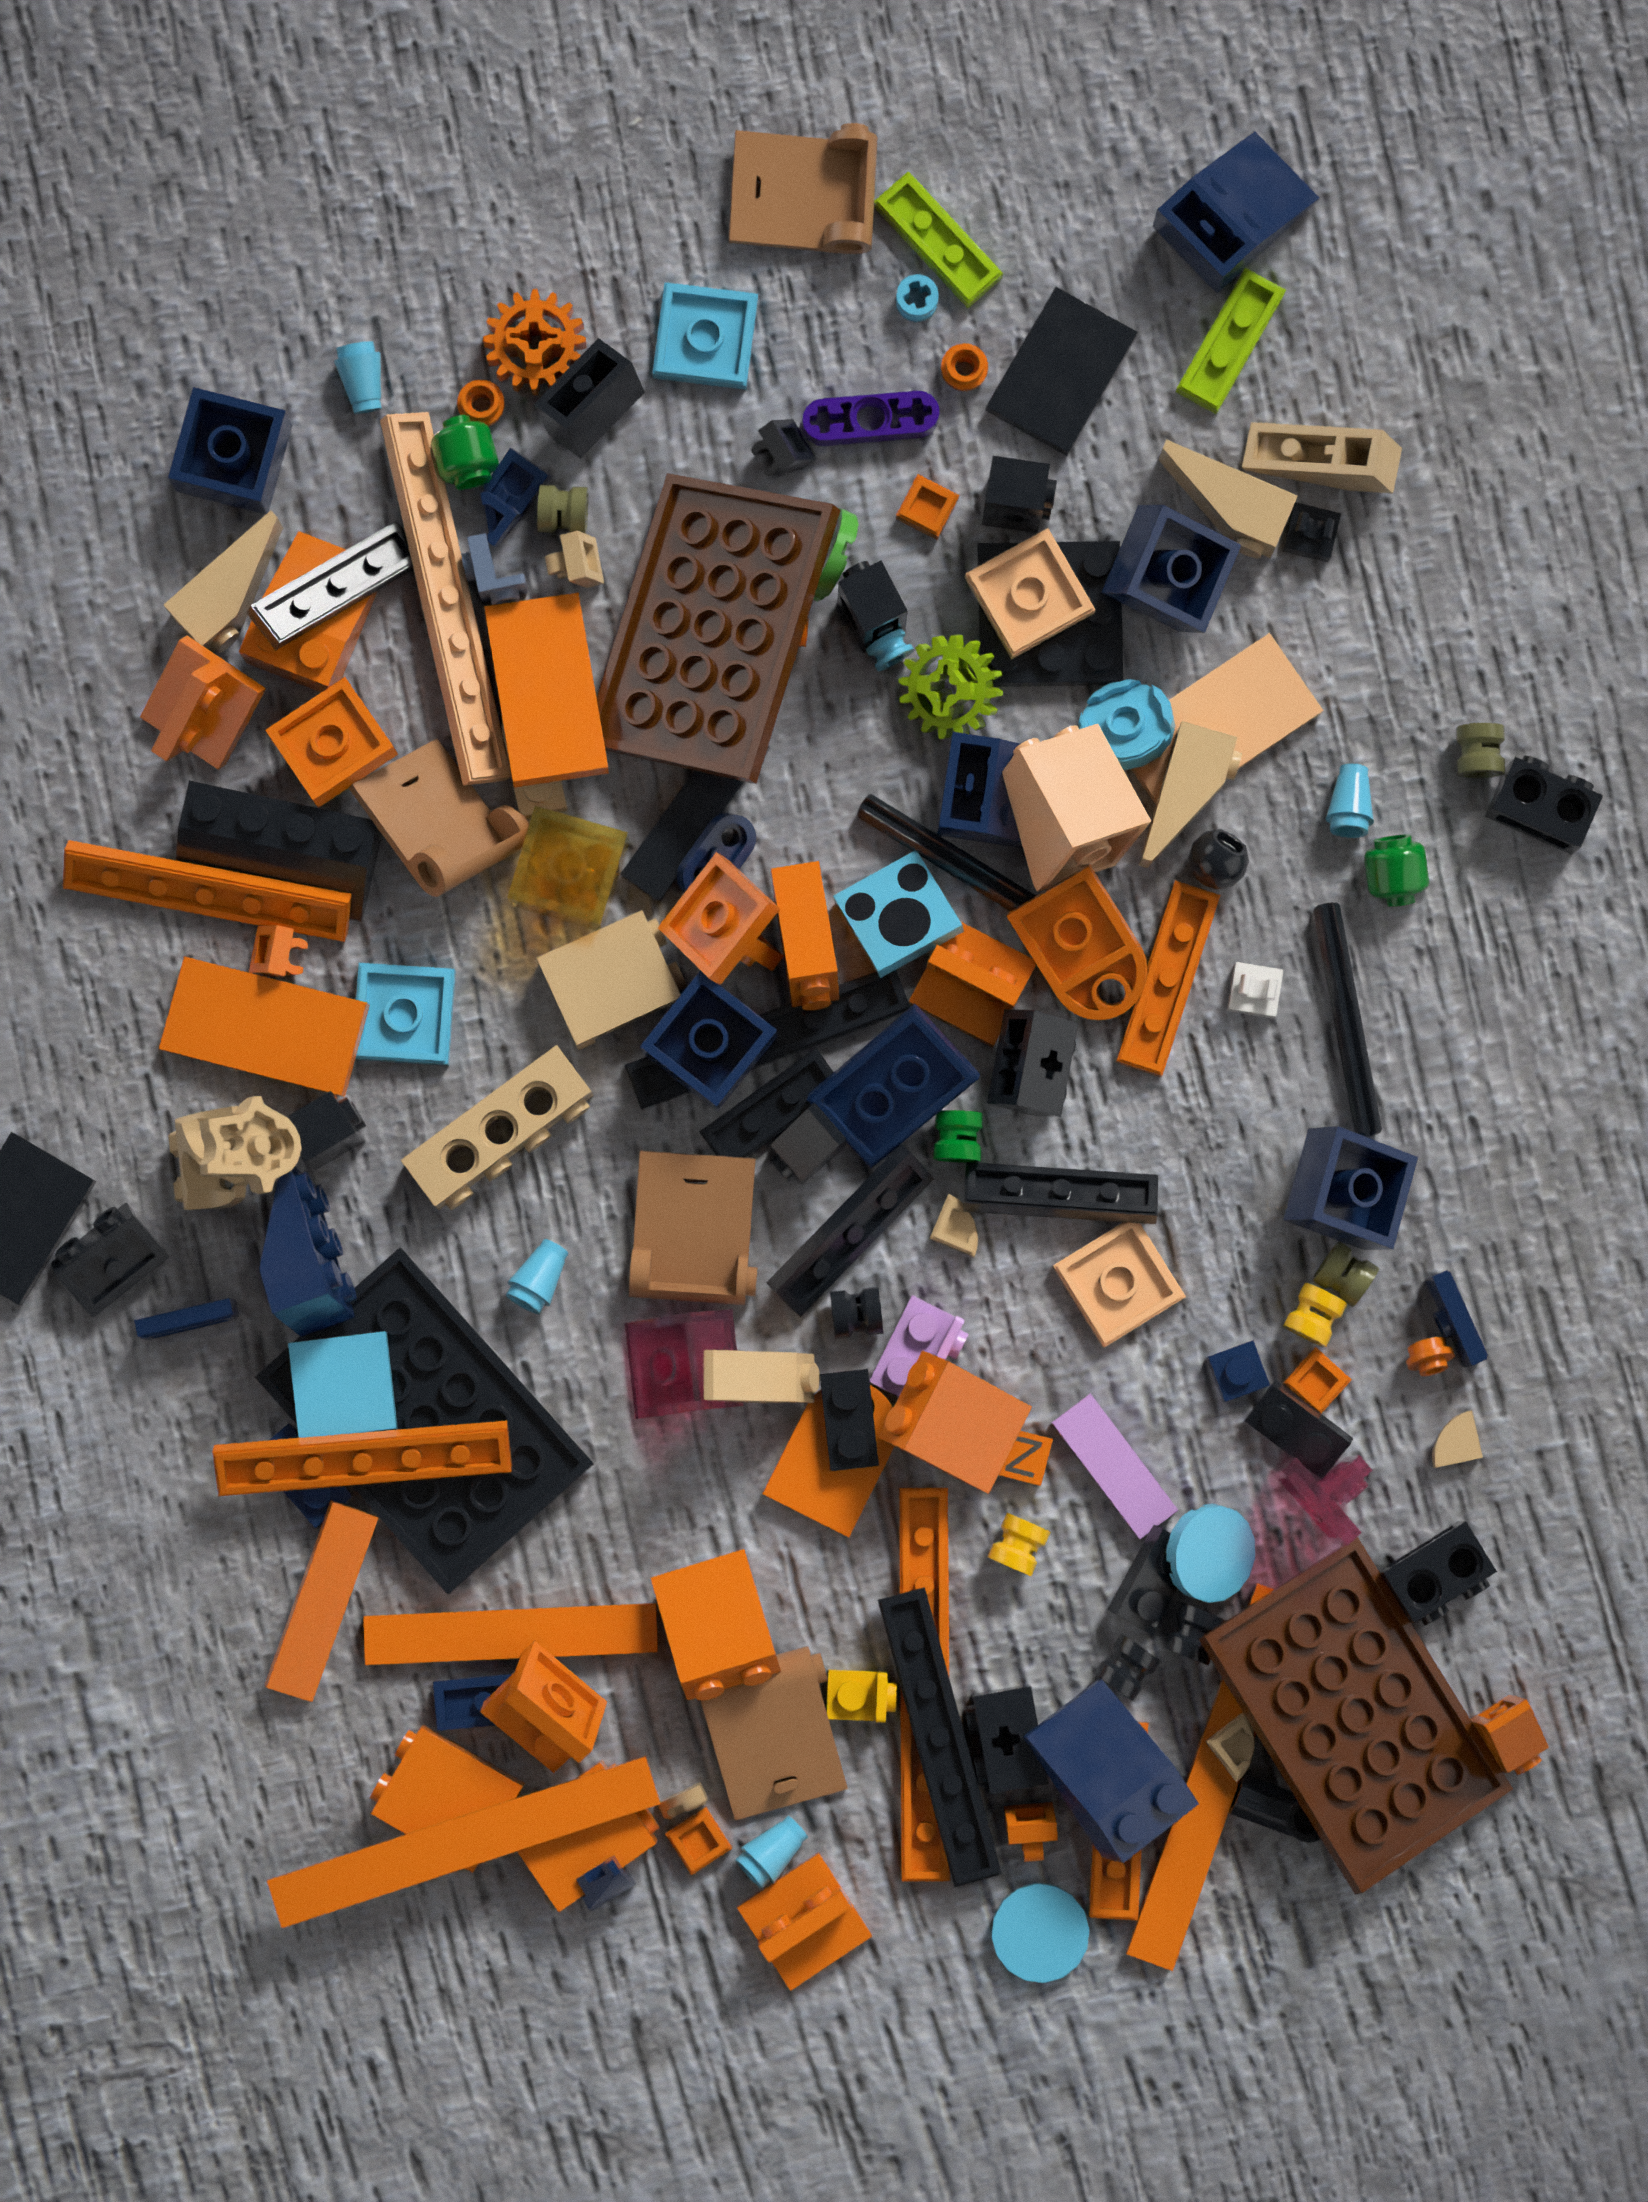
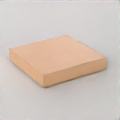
M1049 528L965 573L964 578L1011 659L1095 613L1093 604Z
M1123 1222L1052 1266L1103 1348L1186 1297L1140 1223Z

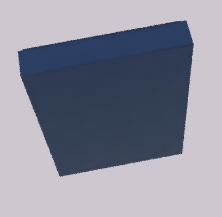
M914 1004L808 1094L807 1100L811 1105L814 1102L844 1135L847 1139L846 1142L870 1168H873L979 1079L980 1073L923 1011Z

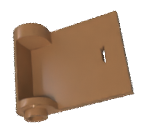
M859 123L841 125L840 130L833 132L829 139L736 130L734 136L728 243L842 254L869 252L872 249L878 137L874 133L869 132L868 126ZM756 179H758L759 182H760V191H759V184H758V182L756 181Z
M438 739L427 743L353 783L349 788L420 887L434 897L441 896L518 852L525 845L527 846L529 842V824L525 816L508 805H502L491 812L472 785L463 786L459 767Z
M640 1150L629 1297L745 1305L746 1296L756 1295L757 1267H748L755 1158Z
M809 1646L777 1654L781 1672L772 1674L768 1681L754 1686L736 1685L724 1689V1692L716 1698L701 1700L735 1821L848 1789L819 1685L828 1681L821 1653L811 1655Z

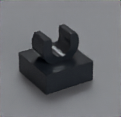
M794 419L771 420L758 430L763 440L755 443L751 449L753 455H762L768 450L772 454L774 461L770 467L763 471L765 476L780 475L790 470H802L816 460Z
M1295 502L1282 552L1328 563L1332 556L1341 513Z

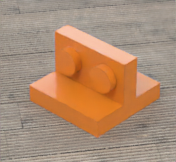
M185 636L178 641L140 715V718L161 731L151 751L166 762L182 751L185 753L191 751L219 770L227 764L266 688L189 636Z
M343 677L265 730L318 808L348 789L353 783L363 779L398 755L396 749L346 677Z
M717 852L657 927L710 980L719 985L723 983L739 961L749 967L756 961L773 971L784 957L761 934L780 908L736 866Z
M961 922L964 929L963 933L941 945H936L928 960L927 967L909 1000V1004L911 1006L916 1004L923 1012L993 1048L1000 1035L1004 1009H1013L1036 963L1029 956Z
M533 1641L521 1653L515 1672L483 1702L480 1712L550 1771L555 1773L569 1758L572 1757L580 1763L592 1752L607 1701L536 1641Z
M819 1852L778 1878L774 1884H769L737 1905L740 1914L757 1938L759 1949L768 1963H773L790 1991L872 1937V1933Z

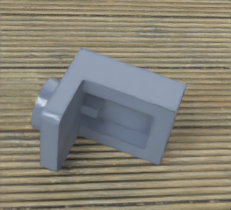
M486 533L467 537L470 552L461 553L467 581L476 580L482 603L491 601L492 605L517 602L520 600L519 595L528 593L524 574L496 579Z

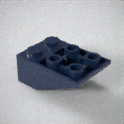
M1254 131L1193 176L1157 209L1152 227L1218 294L1307 212L1320 197Z
M958 732L952 733L937 831L939 836L1023 848L1002 771L1014 756L1013 750L1020 745L1019 743L999 738Z
M294 1166L290 1172L280 1176L277 1180L259 1270L272 1314L302 1337L354 1318L355 1315L350 1301L356 1300V1292L350 1276L347 1272L342 1273L337 1257L343 1255V1248L335 1229L328 1228L324 1214L330 1211L327 1195L321 1184L315 1185L312 1182L307 1171L301 1172Z

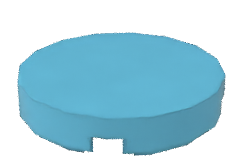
M1125 679L1124 681L1111 682L1094 692L1087 701L1088 706L1084 709L1083 715L1081 712L1078 722L1079 729L1099 724L1123 770L1145 766L1160 757L1171 743L1175 730L1174 715L1170 701L1161 689L1152 684V687L1141 684L1140 680Z
M1216 1504L1203 1505L1205 1507H1200L1197 1510L1191 1509L1179 1519L1170 1534L1166 1548V1560L1171 1562L1173 1574H1170L1173 1584L1185 1596L1212 1603L1224 1601L1237 1593L1249 1578L1255 1560V1538L1249 1523L1236 1510Z
M1035 1882L1017 1888L1002 1899L993 1915L991 1938L997 1957L1009 1972L1025 1981L1047 1983L1065 1977L1079 1965L1088 1947L1089 1926L1084 1910L1072 1894L1054 1884Z

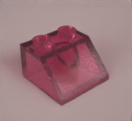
M732 1309L689 1312L624 1323L635 1419L744 1406L743 1402L704 1400V1350L737 1351Z

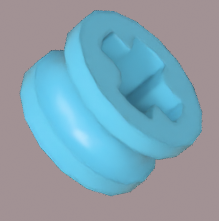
M915 274L909 275L901 281L896 293V306L902 317L908 321L921 322L934 314L939 294L933 280L925 275ZM918 288L920 294L925 291L928 293V296L925 298V307L917 309L915 303L907 305L905 301L909 299L910 289Z
M903 629L886 634L866 649L868 656L876 657L877 663L875 668L877 671H883L894 666L914 652L912 644L907 645L903 641L905 636Z

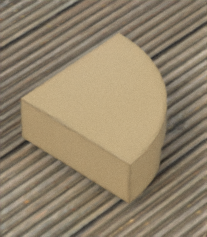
M948 1194L930 1240L974 1258L978 1246L975 1221L970 1212H963L964 1204L956 1197Z
M1472 1410L1456 1415L1440 1431L1432 1450L1433 1468L1483 1458Z
M1242 1712L1205 1741L1236 1782L1248 1770L1255 1747L1254 1729Z
M701 1782L661 1800V1804L658 1807L663 1818L668 1820L685 1811L689 1812L706 1804L708 1796Z

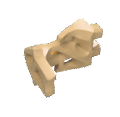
M261 1096L248 1097L239 1106L199 1112L175 1119L176 1131L168 1135L170 1152L175 1158H179L181 1176L177 1177V1180L173 1183L175 1200L183 1203L184 1210L232 1208L244 1200L248 1184L251 1191L257 1194L272 1192L275 1180L290 1172L299 1160L301 1141L296 1127L287 1117L266 1106Z

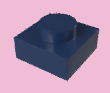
M1254 1340L1206 1357L1223 1402L1270 1386Z

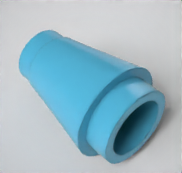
M357 342L336 348L338 359L334 363L349 401L353 406L354 414L381 410V353L375 352L374 342Z
M1344 764L1340 766L1326 816V821L1330 823V832L1336 836L1345 838L1364 837L1368 834L1369 826L1374 823L1368 768L1364 765Z
M543 1239L540 1246L535 1249L508 1281L511 1287L506 1293L507 1298L529 1312L540 1314L544 1306H550L565 1259L569 1254L568 1251L553 1241Z
M787 1816L782 1822L777 1823L742 1846V1853L735 1859V1862L762 1889L769 1881L773 1884L776 1882L808 1836L795 1820Z

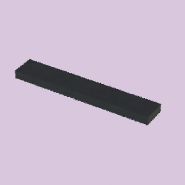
M897 970L882 978L875 971L840 984L839 1000L831 1001V1005L823 1009L804 1010L802 1006L792 1007L791 1003L760 1014L759 1016L777 1030V1038L752 1070L906 1012L910 1008V1004ZM648 1057L625 1064L641 1111L692 1093Z
M925 1587L878 1599L954 1887L1002 1875Z

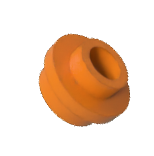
M962 343L951 347L944 354L941 362V374L944 381L951 388L958 391H971L978 388L985 381L988 373V361L981 349L972 344ZM960 362H968L972 365L973 372L963 376L956 371L955 367Z
M479 379L467 383L461 389L457 399V407L460 415H468L471 421H480L491 426L503 415L505 400L502 391L496 384L488 380ZM478 398H486L490 401V406L486 411L478 412L473 408L474 401Z
M1444 1337L1427 1338L1407 1348L1409 1358L1406 1360V1364L1409 1370L1419 1371L1420 1376H1431L1448 1369L1447 1362L1452 1360L1455 1354L1453 1348L1447 1346Z

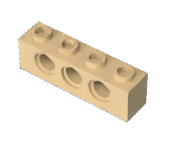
M556 1045L401 1159V1162L438 1210L445 1205L450 1210H453L474 1194L470 1187L484 1176L490 1182L507 1171L513 1165L509 1158L522 1148H525L530 1153L545 1143L552 1136L548 1129L557 1122L564 1119L569 1124L583 1115L590 1108L587 1100L594 1095L558 1045ZM539 1090L550 1093L553 1098V1104L547 1113L533 1115L527 1111L526 1102L530 1094ZM498 1119H506L514 1127L513 1136L504 1144L492 1143L487 1135L491 1123ZM458 1148H468L474 1153V1164L465 1173H455L449 1167V1157Z

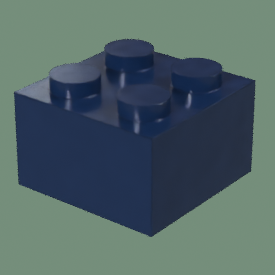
M193 387L168 479L175 491L266 515L271 506L293 426L286 410Z
M1138 505L1102 593L1179 632L1205 633L1241 544L1165 505Z
M700 970L641 1044L640 1048L645 1056L718 1112L775 1041L777 1030L719 984L710 980Z
M1339 1126L1308 1128L1283 1220L1362 1250L1394 1249L1418 1157Z

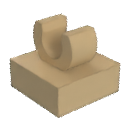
M578 530L560 535L563 551L545 556L548 575L557 574L558 579L568 578L569 582L585 588L604 584L596 538Z

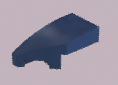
M513 448L507 451L497 469L492 473L490 482L483 486L484 492H480L482 505L485 506L489 531L487 533L488 543L494 547H498L538 497L540 484L546 485L552 477Z
M615 1855L576 1879L585 1893L582 1899L591 1911H594L636 1884L627 1868L622 1869Z

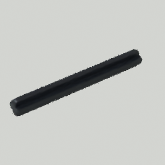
M867 795L859 806L857 816L861 820L908 849L917 851L921 857L1005 909L1012 911L1036 896L875 795Z
M1337 902L1323 903L1317 905L1313 913L1354 1132L1370 1137L1381 1133L1382 1126L1341 908Z

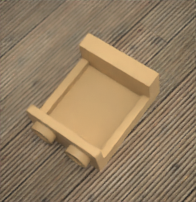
M642 910L537 957L538 963L578 1050L596 1043L595 1039L674 1004L681 995L680 991L687 988L676 961L667 965L660 947L667 945L664 934L657 928L659 926L657 919L654 918L647 922Z

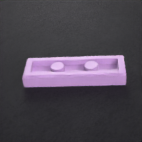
M1091 1393L1051 1422L1138 1539L1147 1535L1153 1525H1160L1178 1511L1177 1507Z

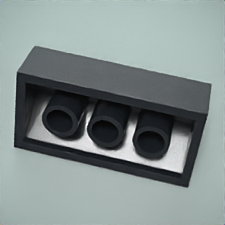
M189 780L178 825L176 860L351 893L349 920L362 922L382 833L371 819Z

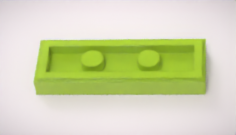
M909 171L874 201V208L967 309L1003 278V272Z
M1245 268L1175 392L1217 415L1284 297L1286 290Z

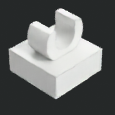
M1236 962L1233 969L1227 1011L1274 1019L1277 1014L1283 970Z

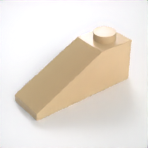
M1251 422L1242 468L1246 471L1348 491L1393 494L1402 447L1381 429Z
M1166 439L1159 461L1222 535L1241 544L1239 552L1252 558H1261V555L1271 558L1298 496Z
M271 510L163 604L182 629L193 640L211 652L215 650L218 653L225 651L240 636L238 630L246 621L247 611L255 599L283 530L278 517Z
M1181 722L1176 733L1138 866L1148 868L1213 799L1224 785L1225 780L1230 779L1234 781L1242 753L1234 751L1238 737L1188 722Z
M704 1350V1400L746 1403H814V1392L818 1390L820 1383L819 1368L814 1363V1354Z

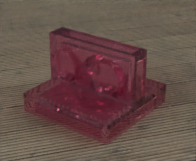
M1360 1455L1346 1456L1318 1482L1297 1458H1286L1270 1471L1334 1545L1348 1546L1362 1533L1336 1503L1337 1501L1340 1504L1342 1502L1349 1503L1369 1485L1364 1478L1373 1470Z

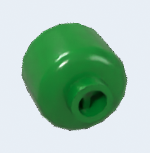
M468 415L454 416L445 420L442 423L443 429L437 432L431 440L432 450L441 479L446 483L455 484V488L458 490L473 489L490 482L492 479L491 474L497 469L499 460L488 425L480 421H471Z
M1401 834L1377 838L1374 840V847L1366 851L1364 863L1368 891L1373 897L1385 898L1388 907L1413 904L1416 902L1415 894L1421 893L1428 888L1429 874L1426 851L1421 843L1412 841L1411 835Z

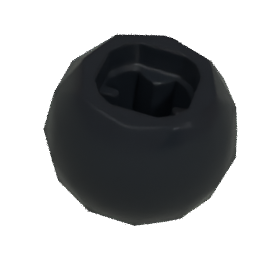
M1222 829L1204 832L1193 842L1188 856L1191 873L1194 878L1204 886L1216 890L1233 887L1245 876L1249 864L1246 845L1235 835Z

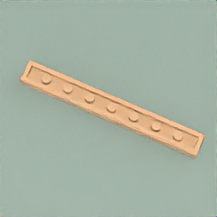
M429 412L387 414L380 419V424L462 784L465 786L505 781L512 777L448 494L445 482L440 477L431 446L434 433Z

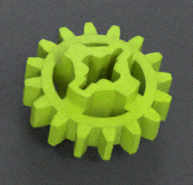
M959 634L951 635L948 643L943 635L932 637V648L926 643L917 645L915 649L920 658L905 659L903 663L911 670L910 676L898 679V683L909 688V693L899 698L900 703L911 702L914 707L908 714V719L915 720L922 717L924 722L921 731L924 733L932 732L938 727L939 739L951 738L953 730L958 733L970 734V727L974 730L986 727L981 715H996L998 710L990 703L991 698L1003 696V690L993 687V680L1001 677L1002 672L998 670L990 671L987 666L993 660L994 655L988 653L979 656L977 653L980 648V642L977 640L969 641L963 647V635ZM943 656L942 660H938L937 669L931 674H927L929 666L937 658ZM968 665H970L971 668L973 669V671H974V673H975V675H976V678L974 677V675H973V674L971 673V671L969 670ZM949 679L950 684L956 685V694H952V690L945 688L946 680ZM926 697L928 698V700H929V701L931 702V704L933 705V709H932V707L929 705V703L927 702ZM969 700H976L970 711L959 718V714L963 713L964 704Z

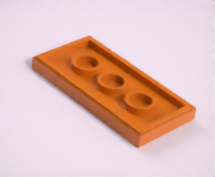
M579 592L484 606L513 787L517 788L609 774Z
M184 956L159 1049L326 1093L332 1091L337 1096L345 1097L370 1004Z

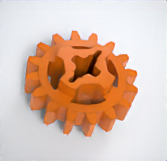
M532 289L530 300L524 301L522 296L516 292L513 293L514 305L509 308L502 302L497 304L501 318L488 317L486 321L487 327L494 334L483 336V343L485 348L493 350L486 355L488 365H500L496 372L497 379L500 382L511 376L513 378V391L519 392L524 383L530 384L532 394L538 395L540 384H547L548 388H550L556 382V379L561 377L570 365L581 356L576 350L587 348L586 337L576 335L584 329L581 318L570 320L574 313L573 305L570 302L559 308L556 293L552 292L547 300L543 301L540 300L538 289ZM544 315L556 320L564 331H561V328H552L544 320ZM526 316L516 327H510L516 320ZM539 335L542 341L539 342L538 349H530L529 343L532 341V336ZM506 353H509L510 357H519L526 364V370L511 362ZM554 357H561L554 365L545 369V366Z

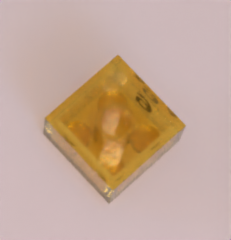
M535 806L507 897L510 905L596 931L605 927L630 843L628 832Z

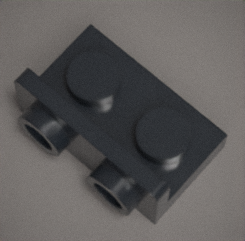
M124 1203L118 1209L111 1207L101 1213L94 1221V1228L80 1239L74 1237L66 1241L56 1251V1258L51 1262L56 1277L92 1318L169 1258L165 1249L136 1217L128 1203Z

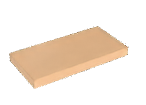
M1268 633L1169 699L1175 721V730L1171 743L1160 757L1145 766L1131 770L1156 805L1176 733L1182 721L1238 737L1234 751L1242 753L1238 767L1240 769L1322 714L1324 710L1272 635Z

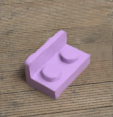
M912 1295L869 1380L870 1383L899 1397L907 1382L908 1372L913 1364L917 1362L922 1350L945 1360L947 1356L956 1360L968 1337V1333L960 1330L965 1320L958 1316L955 1317Z

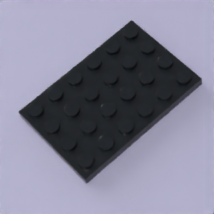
M400 1247L355 1287L356 1300L350 1301L355 1315L354 1318L299 1337L294 1342L386 1331L398 1429L392 1430L507 1421L512 1472L351 1485L447 1595H450L594 1465V1462ZM287 1347L259 1372L255 1378L297 1425L289 1347Z

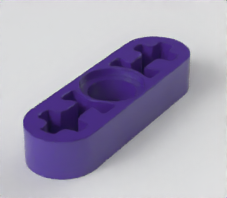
M924 391L822 398L811 402L805 408L802 417V428L806 438L818 446L924 438L930 435L937 427L939 405L932 395ZM921 404L923 412L931 413V415L924 417L922 425H915L912 417L898 418L899 428H891L892 410L890 405H898L897 415L911 413L912 405ZM870 406L878 408L885 418L883 425L872 431L862 428L857 421L858 413L863 408ZM843 409H850L849 424L852 432H844V422L830 424L828 433H820L819 426L811 425L810 422L817 421L819 412H827L830 420L843 419Z

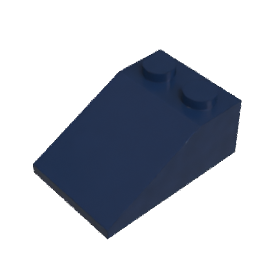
M1102 1679L1096 1680L1023 1736L1103 1858L1124 1863L1199 1805L1173 1763Z

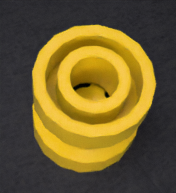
M1304 1283L1298 1294L1300 1303L1296 1311L1288 1314L1283 1327L1307 1341L1321 1347H1327L1333 1335L1331 1326L1335 1319L1342 1317L1347 1303L1317 1286ZM1309 1309H1311V1310H1313V1311H1315V1312H1317V1313L1323 1315V1317L1320 1316V1315H1318V1314H1316V1313H1314V1312H1312V1311H1310Z
M1006 1513L1001 1524L1003 1530L1001 1537L1004 1539L1002 1542L999 1541L992 1545L987 1557L1028 1576H1032L1037 1565V1561L1032 1554L1037 1552L1038 1548L1045 1546L1051 1532L1010 1513Z

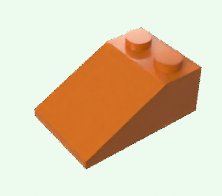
M298 531L262 598L347 549ZM378 591L276 651L251 620L239 653L249 665L322 692L343 678Z

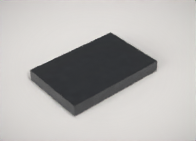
M1056 286L986 405L985 411L1068 456L1136 339L1138 332Z
M13 1132L9 1134L0 1149V1294L22 1306L97 1181Z

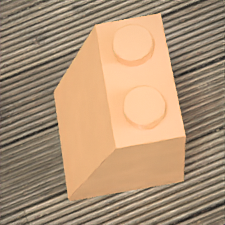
M1099 724L1079 729L1077 725L1070 726L1058 732L1053 738L1041 742L1038 738L1029 739L1013 750L1014 756L1002 771L1032 883L1037 892L1054 886L1088 864L1091 865L1095 873L1115 866L1151 822Z

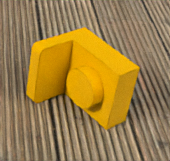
M828 1669V1719L886 1723V1712H896L897 1683L887 1682L888 1673L885 1671Z

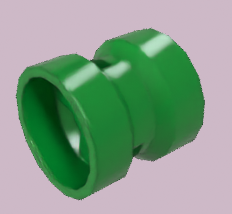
M941 1110L937 1113L934 1126L939 1131V1141L934 1144L933 1160L954 1163L981 1162V1146L977 1143V1132L982 1129L983 1113L964 1110Z

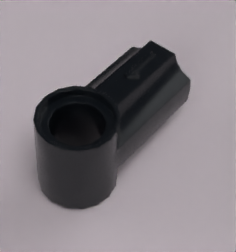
M1247 1774L1241 1777L1229 1814L1291 1836L1301 1842L1312 1843L1321 1839L1314 1827L1306 1832H1299L1296 1829L1294 1815L1301 1806L1292 1791Z

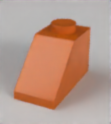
M1507 1695L1471 1718L1472 1723L1491 1754L1505 1773L1514 1770L1516 1775H1520L1532 1769L1542 1761L1538 1754L1549 1748L1527 1699Z

